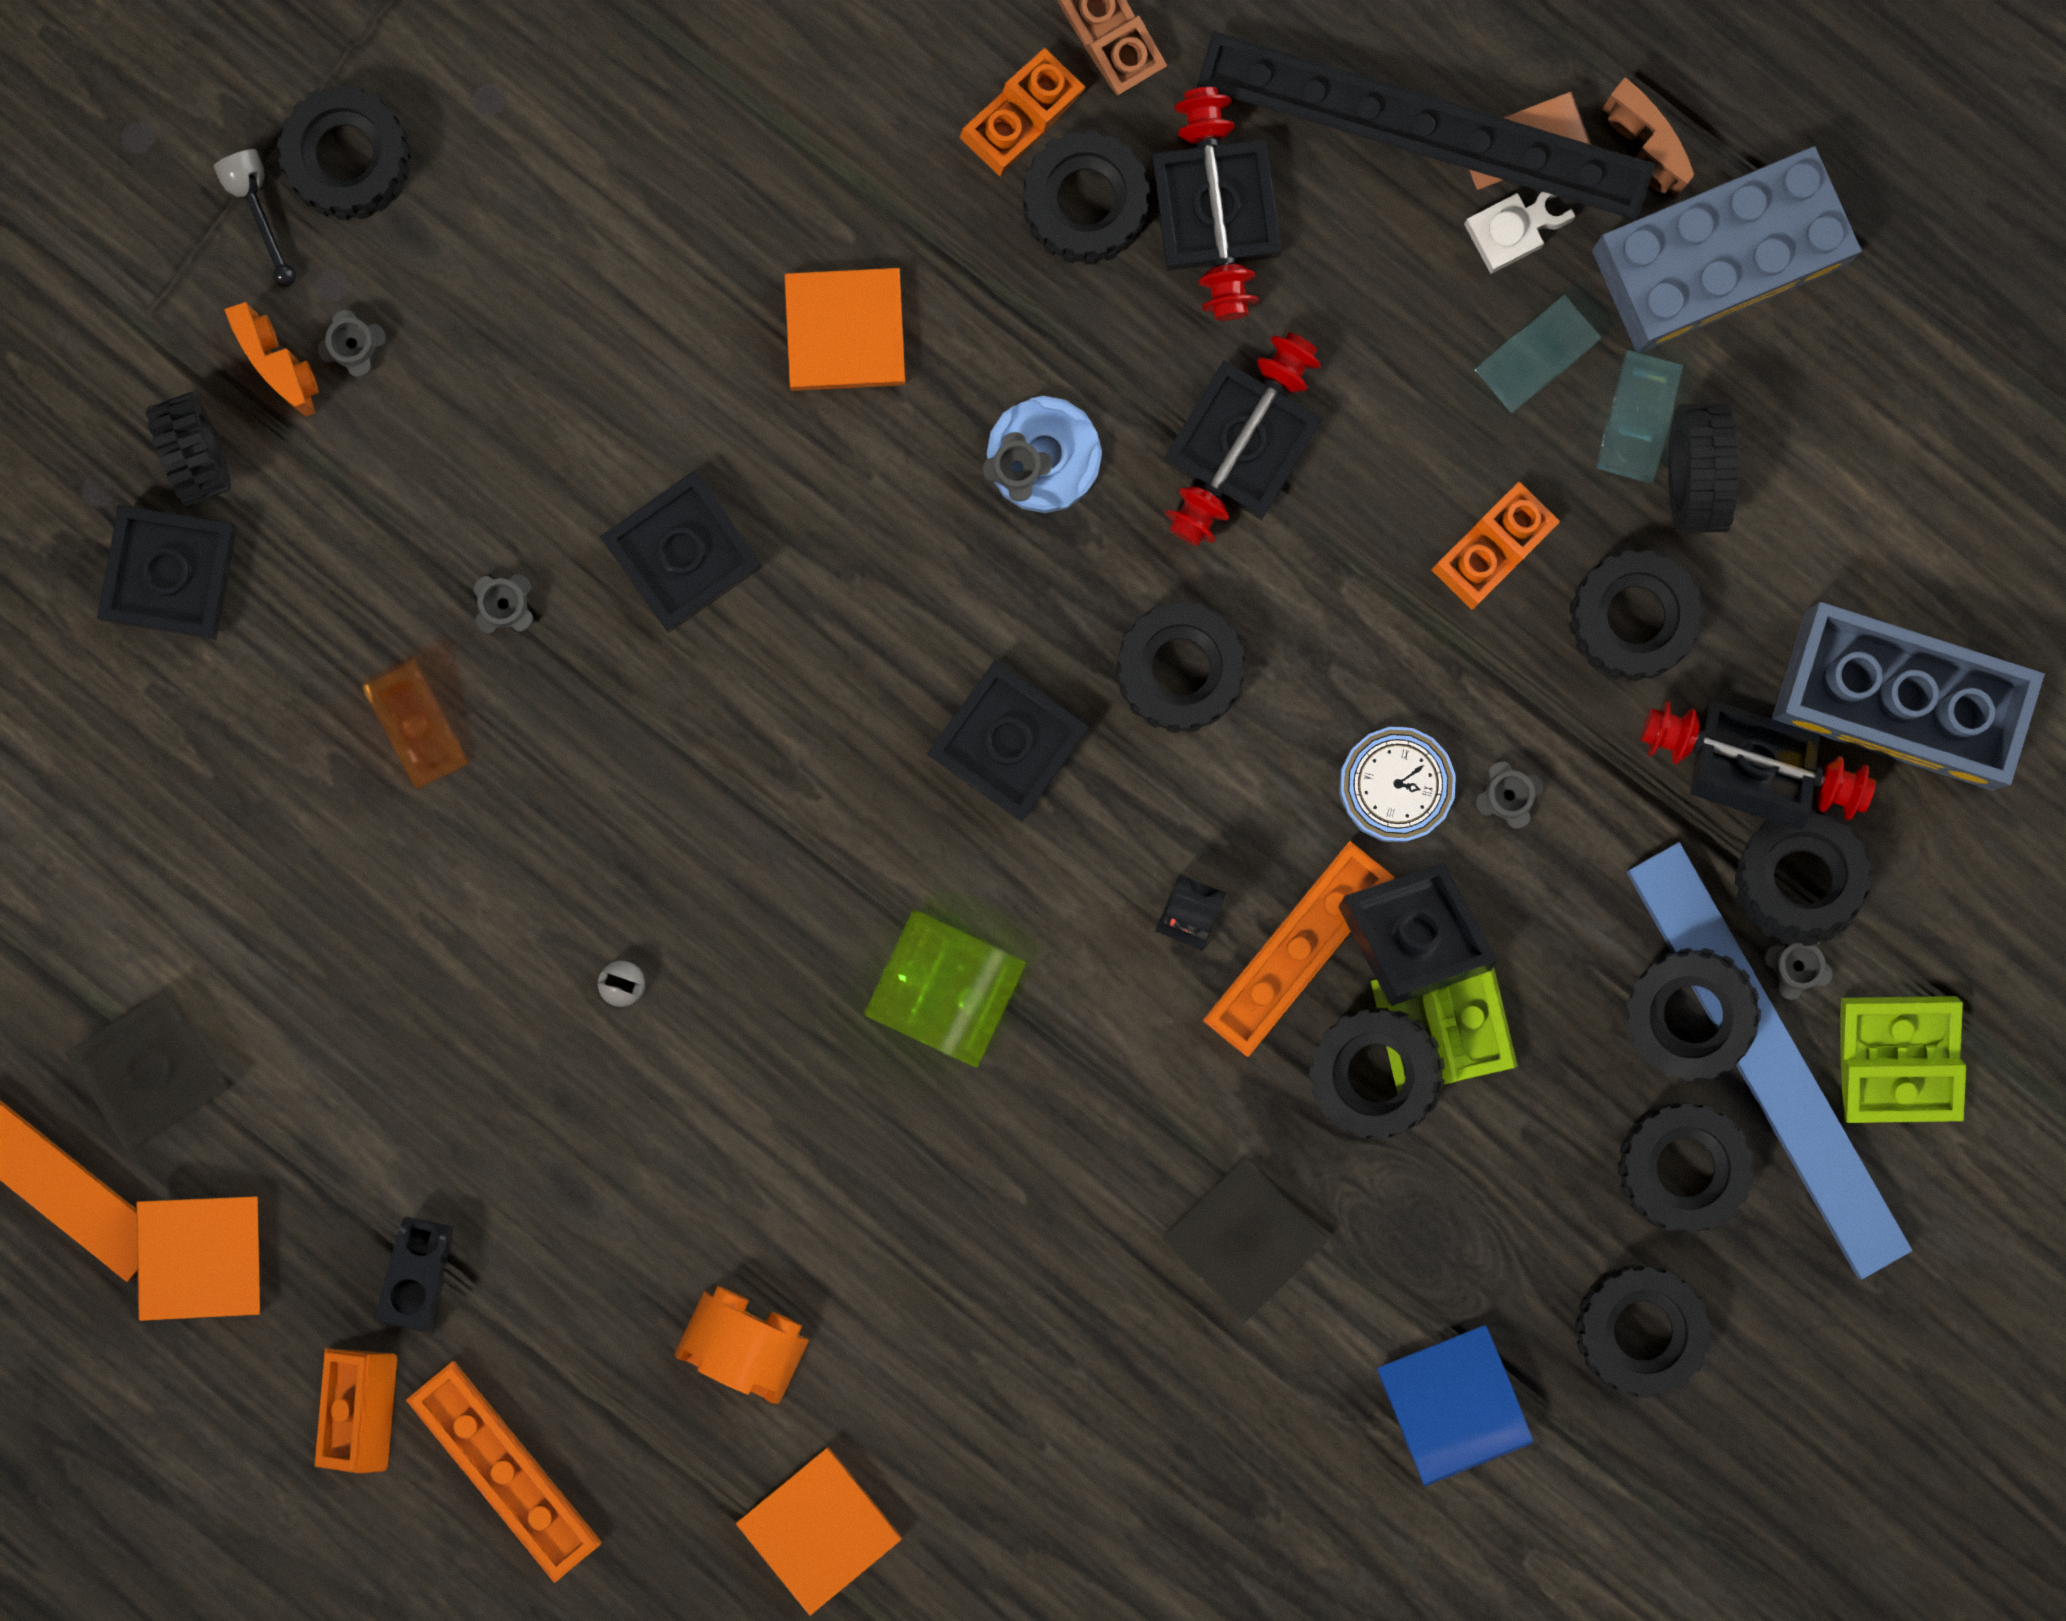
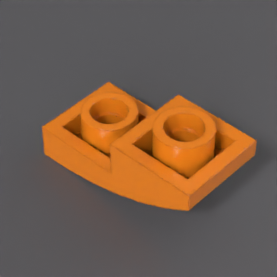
M1044 48L1005 83L1002 93L963 127L959 138L1001 177L1069 109L1084 92L1085 86Z
M247 302L224 309L241 348L265 381L305 417L315 414L316 411L311 396L319 394V390L309 363L307 361L299 363L298 359L287 348L271 353L270 350L278 348L279 345L273 326L266 314L258 316V313Z
M1518 482L1431 571L1473 610L1560 521L1526 487Z

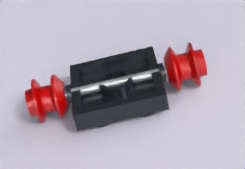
M1200 87L1185 92V100L1178 102L1174 106L1175 112L1187 115L1188 124L1178 130V136L1192 144H1196L1197 148L1152 154L1151 162L1166 271L1213 265V268L1208 270L1198 280V285L1211 289L1212 299L1201 307L1205 312H1214L1215 320L1228 321L1248 316V307L1259 302L1258 297L1246 294L1245 283L1255 278V272L1236 264V262L1280 257L1282 251L1266 139L1220 145L1219 141L1224 139L1235 128L1234 122L1222 119L1221 110L1231 104V98L1226 95H1219L1218 88Z
M1288 332L1285 338L1279 336H1272L1270 338L1277 351L1272 359L1258 358L1257 360L1259 369L1266 379L1264 383L1223 360L1165 455L1164 463L1202 485L1201 488H1180L1178 492L1185 501L1180 511L1166 510L1165 515L1173 521L1169 530L1185 542L1199 547L1202 540L1215 543L1216 538L1209 528L1214 520L1228 521L1229 519L1224 503L1221 501L1222 497L1258 519L1263 520L1321 424L1322 418L1283 396L1285 392H1305L1308 386L1301 377L1306 368L1318 370L1321 367L1320 362L1314 357L1317 352L1316 347L1301 336Z
M1712 699L1709 700L1702 714L1701 724H1699L1695 709L1691 708L1683 717L1671 714L1670 701L1665 700L1660 710L1650 708L1642 727L1640 741L1648 743V756H1653L1661 747L1671 751L1672 763L1677 765L1688 757L1691 752L1696 754L1690 795L1795 829L1802 830L1810 816L1813 792L1821 812H1826L1834 803L1843 806L1844 818L1848 821L1853 818L1856 811L1866 812L1874 794L1876 782L1874 779L1868 778L1869 767L1866 764H1863L1855 773L1844 769L1843 757L1838 756L1826 764L1823 769L1816 767L1820 734Z

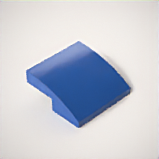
M1486 1325L1377 1368L1378 1376L1424 1487L1533 1444L1527 1423Z

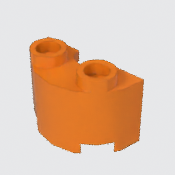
M717 1286L714 1294L704 1290L674 1353L675 1357L698 1366V1372L747 1395L752 1392L765 1398V1400L772 1404H780L809 1343V1339L799 1335L802 1325L773 1311H770L767 1320L745 1311L749 1300L726 1288Z

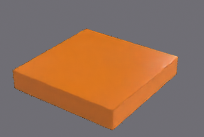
M900 268L785 274L791 391L906 385Z
M257 1196L136 1201L139 1321L260 1315Z
M828 1446L736 1522L738 1528L809 1616L902 1540L900 1534Z

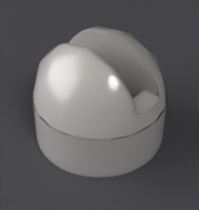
M619 960L609 963L601 970L597 987L600 996L608 1004L616 1007H629L637 1003L643 996L646 981L643 972L638 966L628 961ZM608 974L635 982L632 994L618 987L605 985Z

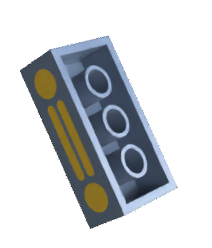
M1815 146L1605 233L1592 249V253L1637 354L1845 268L1862 252Z
M1818 602L1804 612L1772 719L1994 791L2010 786L2045 673Z

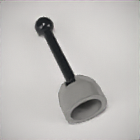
M248 149L221 159L213 166L218 179L227 192L235 197L246 198L274 264L273 279L275 283L281 287L291 286L296 280V272L292 266L285 263L257 197V192L262 187L265 179L264 166L257 150Z

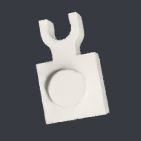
M1541 192L1535 203L1525 208L1521 198L1516 193L1469 217L1464 225L1490 274L1541 249L1544 241L1538 231L1541 229L1555 230L1572 222L1575 218L1572 209L1563 215L1552 216L1546 211L1545 202L1557 196Z

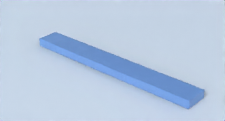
M1680 842L1627 870V875L1672 953L1679 952L1680 949L1692 948V950L1701 951L1703 948L1715 950V954L1722 957L1726 955L1733 959L1734 964L1740 970L1744 969L1750 976L1749 982L1753 988L1756 987L1759 995L1757 1002L1758 1009H1761V1020L1758 1024V1033L1753 1044L1736 1066L1856 1277L1864 1279L1912 1252L1913 1250ZM1691 986L1718 1032L1723 1020L1722 1006L1718 998L1706 988Z

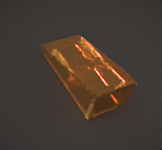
M415 656L363 682L362 689L416 790L468 764L467 758Z

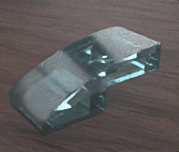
M1564 294L1474 370L1508 410L1514 413L1594 347L1602 338Z
M1627 350L1621 364L1612 410L1606 420L1596 469L1652 484L1669 428L1683 365Z

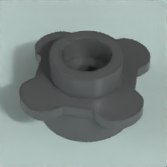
M349 310L339 311L333 316V323L326 332L325 340L321 341L318 345V354L324 362H337L347 367L348 372L352 376L363 377L371 371L370 360L376 348L382 347L385 344L386 334L378 324L368 326L357 319L353 312ZM349 339L357 340L355 348L350 349L347 347Z
M1011 432L1005 435L1003 446L997 451L995 457L987 459L983 464L984 477L990 482H999L1009 490L1010 498L1018 502L1029 499L1032 495V486L1038 478L1049 474L1052 469L1051 457L1046 452H1037L1031 444L1026 442L1025 436L1019 432ZM1014 462L1022 463L1023 469L1020 472L1013 471L1012 464Z
M515 574L509 580L503 578L492 579L488 576L477 580L473 591L478 597L477 605L480 613L476 616L475 623L482 632L491 634L498 628L513 627L516 631L522 632L531 626L533 615L527 608V595L531 591V584L526 577ZM501 599L508 600L509 605L506 609L498 607V602Z
M1497 762L1488 770L1490 781L1485 792L1477 796L1476 808L1484 816L1494 814L1505 819L1511 828H1522L1530 821L1529 809L1533 805L1535 798L1542 794V781L1536 775L1526 776L1519 771H1513L1507 762ZM1506 790L1514 792L1515 797L1513 800L1508 801L1504 798Z
M1819 941L1812 946H1803V943H1793L1783 947L1774 945L1767 949L1764 955V962L1767 967L1774 970L1779 981L1777 990L1783 998L1789 1000L1797 999L1800 997L1802 990L1815 985L1824 987L1830 983L1833 975L1832 968L1826 964L1823 953L1818 949ZM1797 960L1801 961L1804 966L1800 972L1795 971L1793 968V964Z

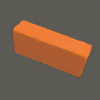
M325 1349L314 1467L353 1473L384 1472L387 1470L397 1355L386 1352Z

